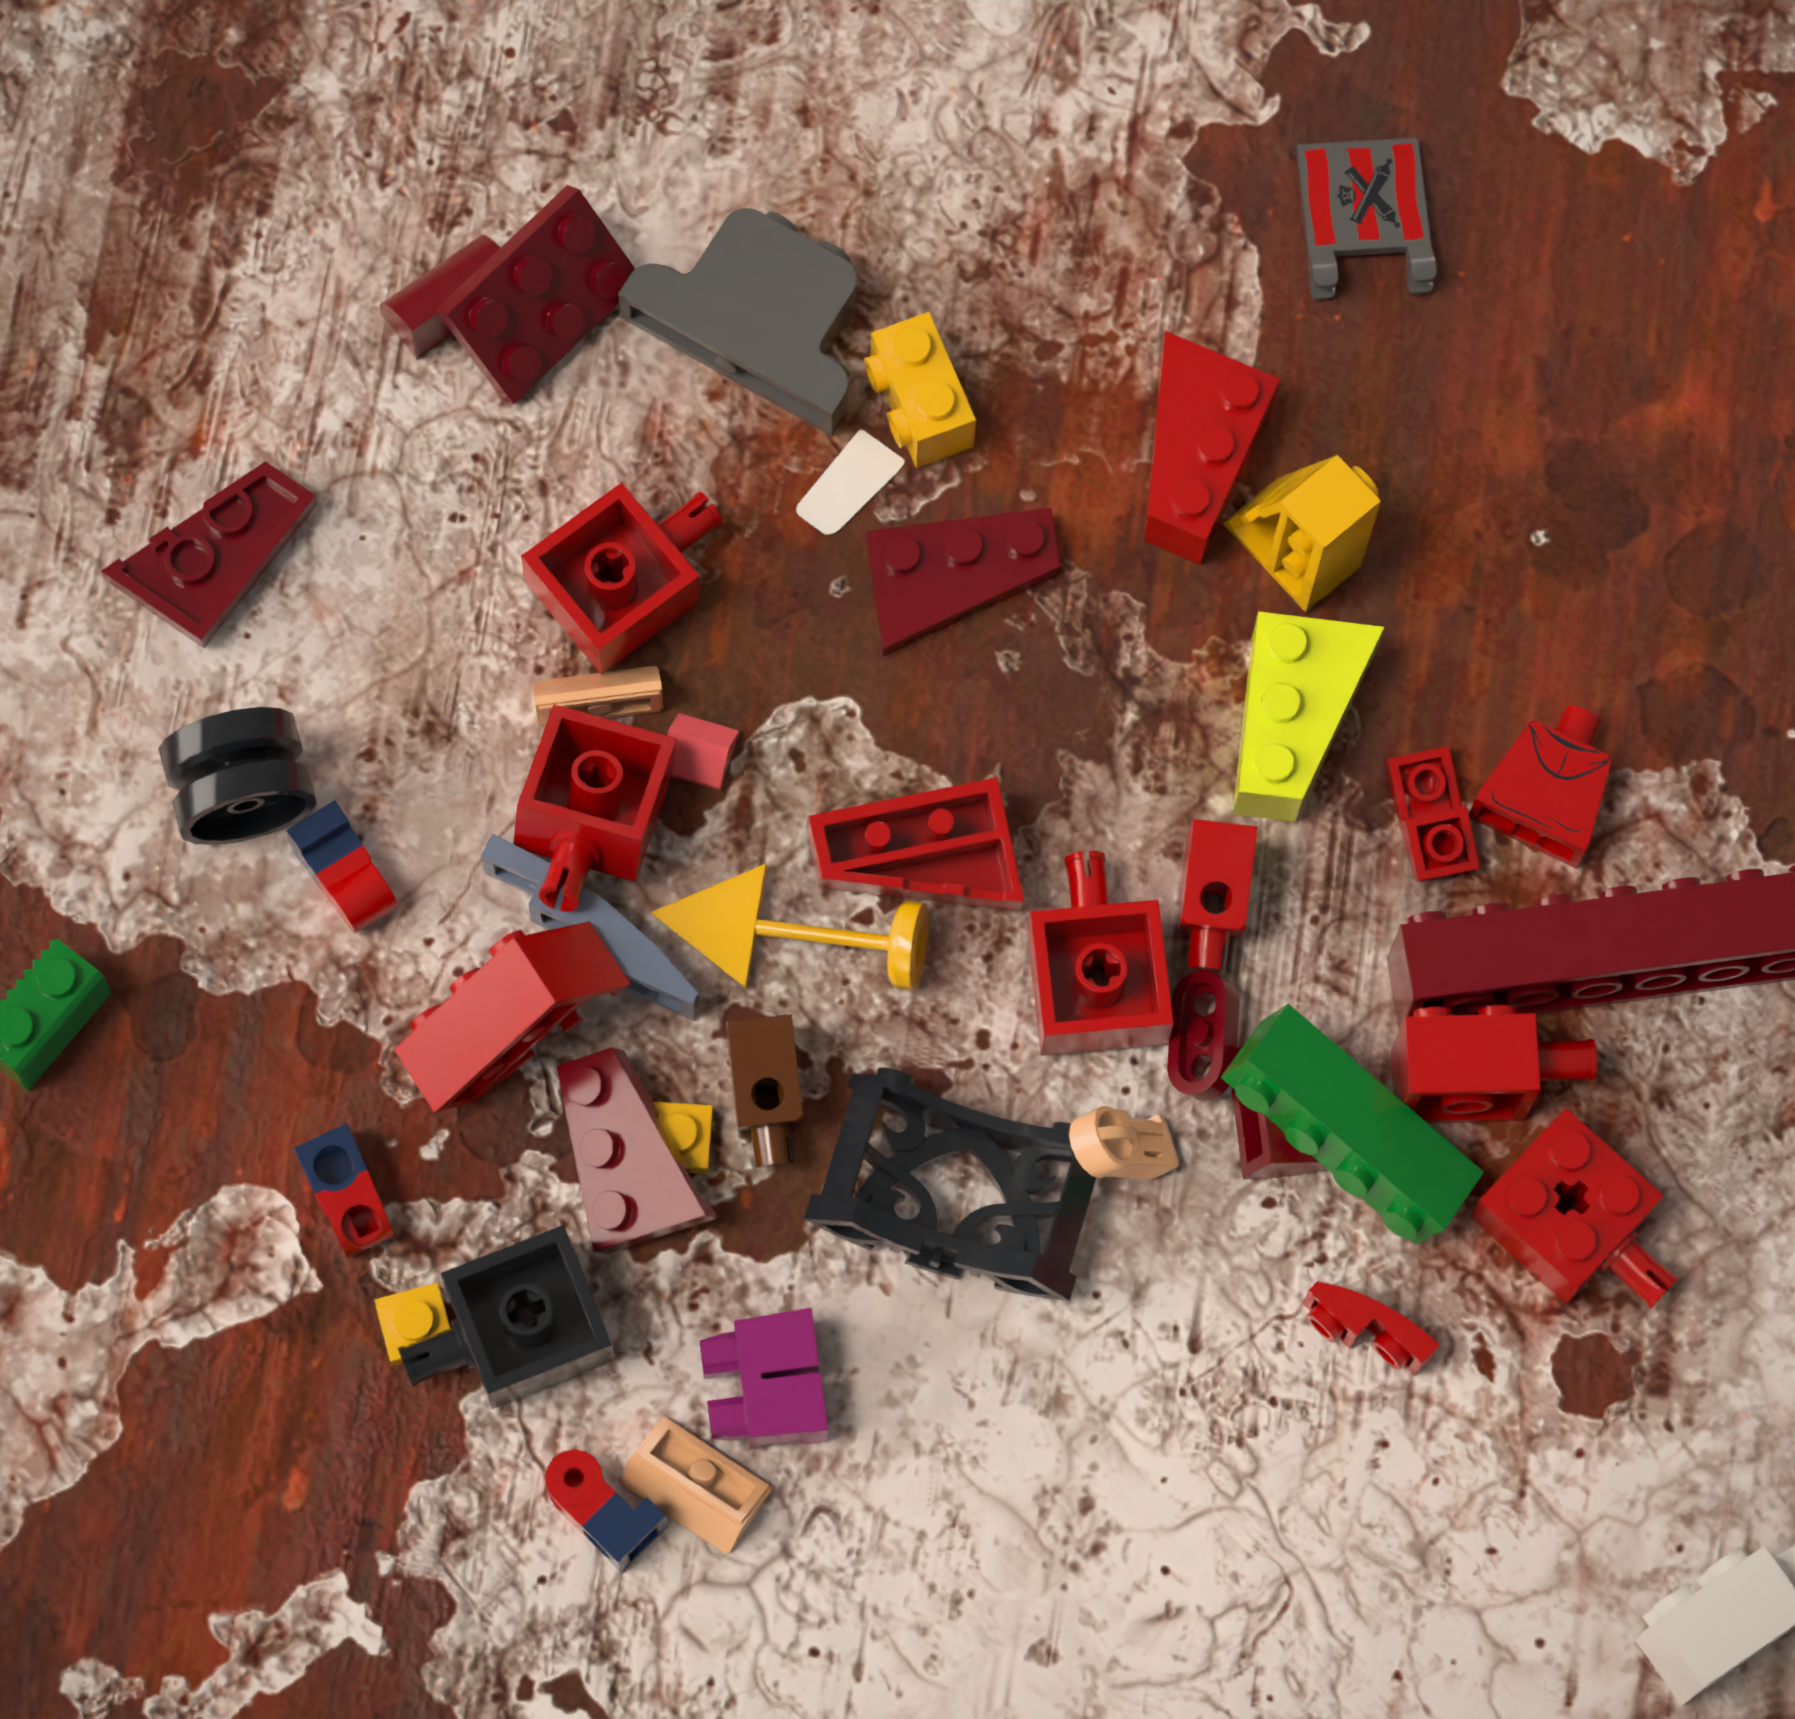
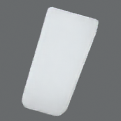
M859 430L799 502L796 512L823 534L836 533L901 469L905 461L864 430Z

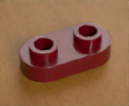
M1197 970L1186 975L1178 983L1172 995L1171 1007L1174 1024L1168 1045L1167 1072L1171 1084L1178 1091L1194 1099L1208 1101L1219 1097L1230 1086L1221 1076L1237 1055L1239 995L1235 986L1226 978L1209 970ZM1215 1000L1214 1011L1207 1015L1210 1003ZM1212 1061L1210 1070L1204 1077L1205 1067Z

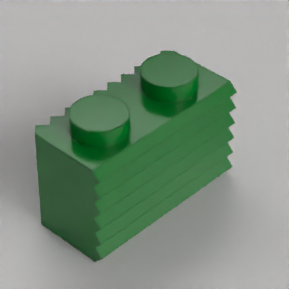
M59 939L49 940L50 949L41 950L42 959L32 960L33 969L24 970L25 979L15 980L16 989L7 990L8 999H0V1070L27 1091L112 993L108 988L104 975Z

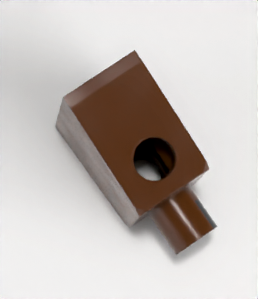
M792 1014L726 1022V1040L737 1132L752 1133L755 1168L793 1164L794 1156L790 1127L802 1126L803 1109ZM763 1086L775 1088L778 1094L779 1105L770 1110L759 1108L756 1103L755 1090Z

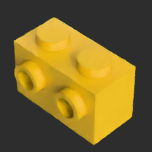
M930 312L872 332L870 356L864 358L865 369L876 393L884 392L891 409L890 412H887V419L893 437L900 448L907 446L915 467L919 468L973 448L976 419Z

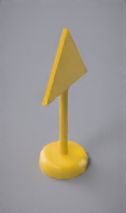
M766 863L650 912L746 989L755 935L888 951V977L891 984L898 989L916 991L924 970L929 932V914L926 903L913 901L902 903L895 912L890 935L759 920L767 869Z

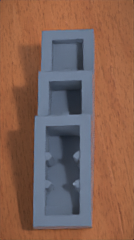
M492 833L481 855L484 873L532 895L528 903L531 922L551 930L590 921L630 981L631 985L624 989L625 991L690 1020H695L700 1010L698 992L648 937L607 901L583 886L577 909L570 912L560 911L565 896L562 894L563 888L560 890L555 908H549L541 902L538 892L544 883L550 863Z

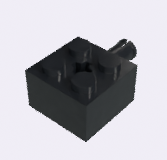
M564 1225L440 1273L445 1291L456 1316V1319L451 1321L453 1328L405 1347L404 1345L398 1347L412 1387L419 1385L418 1383L465 1364H468L469 1369L476 1367L492 1409L615 1361L611 1341ZM529 1306L532 1313L538 1315V1325L526 1329L522 1322L517 1323L519 1321L518 1310Z

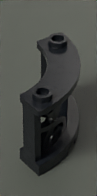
M878 1068L876 1074H851L847 1087L853 1091L821 1195L811 1194L804 1219L829 1233L867 1250L873 1249L874 1245L891 1246L890 1251L896 1253L906 1250L908 1254L904 1264L959 1280L963 1268L969 1270L970 1276L980 1278L981 1274L993 1280L995 1282L994 1288L997 1290L1040 1298L1070 1301L1077 1276L1069 1271L1096 1181V1177L1091 1176L1084 1170L1075 1157L1069 1137L1071 1123L1054 1122L1052 1128L982 1113L922 1090L914 1085L915 1079L912 1076L892 1068ZM880 1105L899 1113L906 1122V1129L900 1133L891 1131L885 1122L883 1124L882 1138L886 1146L895 1153L890 1158L884 1156L869 1143ZM925 1124L944 1132L925 1138ZM1000 1148L1020 1153L1013 1165ZM969 1151L990 1175L1005 1203L984 1206L968 1214L958 1224L951 1236L937 1231L935 1204L927 1189L910 1173L937 1159ZM863 1159H865L876 1170L862 1185L856 1196L852 1197ZM1048 1159L1070 1163L1059 1201L1032 1203L1029 1195H1036L1047 1190L1057 1176L1055 1175L1050 1178L1037 1176L1034 1171L1035 1164ZM895 1185L906 1191L917 1203L919 1214L915 1218L906 1220L900 1218L895 1213L894 1205L898 1202H904L906 1198L899 1191L892 1189ZM1054 1217L1044 1254L1041 1255L1037 1219ZM995 1220H1011L1012 1226L1006 1224L996 1225L994 1230L1000 1234L1001 1239L999 1243L986 1245L978 1239L976 1230L981 1224Z

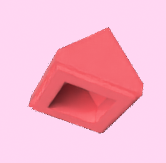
M678 713L667 733V736L677 738L671 777L720 791L739 730Z

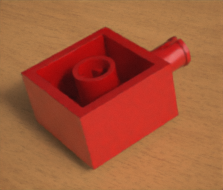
M621 482L521 555L524 582L601 675L701 602L700 576L681 553L724 523L713 503L708 507L706 506L709 498L703 492H697L692 499L657 523L653 521ZM607 575L613 581L619 580L621 577L622 580L617 583L610 581L603 583L600 578Z
M553 704L517 804L513 840L514 845L530 853L552 859L544 883L538 892L539 899L543 904L554 909L560 890L563 888L562 894L565 896L560 911L570 912L577 909L589 869L636 882L671 780L677 738Z
M1083 851L1072 853L1064 858V863L1067 867L1071 908L1030 911L1027 940L1041 1056L1169 1043L1174 1023L1159 899L1109 904L1105 870L1106 856L1101 851H1089V860H1087L1089 877L1085 876ZM1102 970L1104 980L1109 981L1108 986H1096L1095 981L1089 979L1090 972Z
M1511 1005L1483 1007L1478 1010V1015H1453V1010L1447 1007H1426L1415 1010L1413 1012L1414 1017L1404 1018L1391 1048L1393 1094L1428 1124L1524 1121L1541 1090L1540 1080L1587 1079V1081H1594L1597 1074V1053L1594 1039H1586V1041L1537 1042L1536 1013L1518 1014L1517 1007Z
M1567 1108L1561 1112L1479 1199L1470 1216L1472 1220L1566 1305L1599 1269L1603 1273L1610 1269L1641 1297L1650 1309L1658 1303L1661 1297L1679 1279L1676 1274H1672L1635 1241V1238L1638 1236L1635 1231L1652 1214L1664 1195ZM1569 1198L1576 1203L1577 1207L1575 1210L1571 1209L1564 1215L1556 1209V1205L1559 1200L1563 1201Z

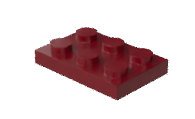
M566 185L450 295L436 311L500 398L514 405L619 304L618 293L636 268L580 189Z

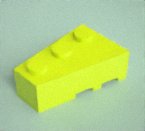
M1258 611L1251 641L1233 815L1296 822L1328 755L1334 738L1376 654L1384 627Z

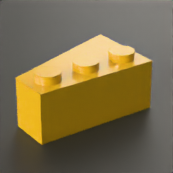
M1336 455L1278 477L1224 521L1223 524L1294 601L1307 612L1361 567L1381 500L1377 497L1378 489L1372 479L1361 468L1357 466L1350 468Z

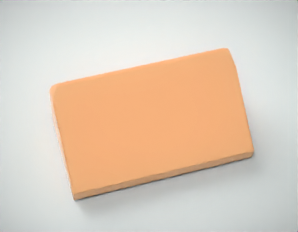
M656 666L610 671L602 675L594 673L539 680L533 683L538 725L542 727L546 726L553 704L605 719L661 712L664 709L659 669Z
M665 1416L661 1418L632 1454L620 1480L624 1488L643 1500L648 1497L665 1515L726 1554L737 1544L773 1489L771 1485Z

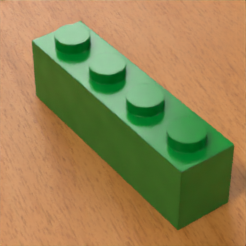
M1290 1004L1285 1005L1258 1024L1221 1076L1226 1083L1235 1089L1236 1096L1246 1107L1263 1113L1284 1131L1285 1138L1295 1149L1304 1154L1312 1155L1333 1174L1334 1180L1344 1191L1362 1198L1382 1216L1384 1224L1393 1233L1411 1240L1415 1245L1446 1229L1484 1173V1171Z

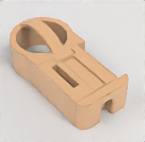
M1102 1106L1074 1119L1070 1125L1069 1137L1075 1157L1083 1169L1096 1178L1100 1179L1109 1176L1153 1180L1179 1166L1167 1122L1160 1114L1148 1120L1128 1118L1126 1110H1116L1109 1106Z

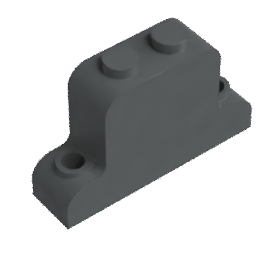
M742 208L732 212L725 219L690 272L682 274L666 265L645 264L633 271L618 293L620 318L829 436H833L844 419L848 409V378L850 373L843 364L827 354L855 311L857 275L851 264L850 257L838 246L827 241H820L819 244L799 234L796 226L778 213L769 211L763 214L755 209Z

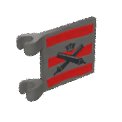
M1418 138L1297 144L1296 156L1308 254L1311 298L1314 300H1326L1335 297V286L1338 282V268L1335 256L1405 252L1408 291L1411 294L1431 293L1437 270L1431 246Z

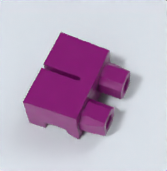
M812 1307L734 1321V1332L721 1333L699 1341L704 1379L740 1375L742 1396L707 1401L712 1440L737 1441L748 1439L749 1449L786 1442L801 1441L802 1445L828 1442V1425L821 1373L819 1372Z

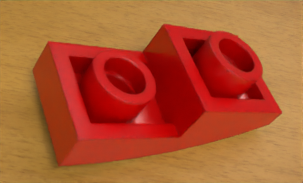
M1449 746L1384 760L1399 827L1416 882L1480 869L1467 806L1462 807Z
M1317 1281L1308 1290L1302 1303L1310 1310L1306 1314L1309 1323L1329 1342L1334 1343L1339 1338L1350 1349L1368 1331L1375 1337L1371 1342L1374 1350L1386 1363L1396 1370H1400L1405 1366L1414 1376L1433 1358L1440 1346L1425 1331L1402 1314L1366 1295L1338 1285Z

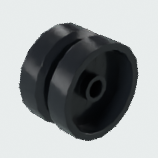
M253 707L208 716L178 729L166 737L158 748L169 787L180 790L172 801L179 832L183 840L193 844L220 845L265 836L295 824L309 815L317 805L308 767L296 762L303 752L294 715L282 708Z

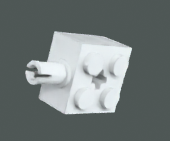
M1795 1545L1789 1547L1775 1558L1772 1557L1765 1546L1748 1557L1741 1547H1738L1707 1569L1708 1571L1696 1580L1702 1589L1693 1594L1687 1584H1684L1654 1605V1609L1643 1616L1649 1627L1635 1641L1681 1706L1795 1627Z

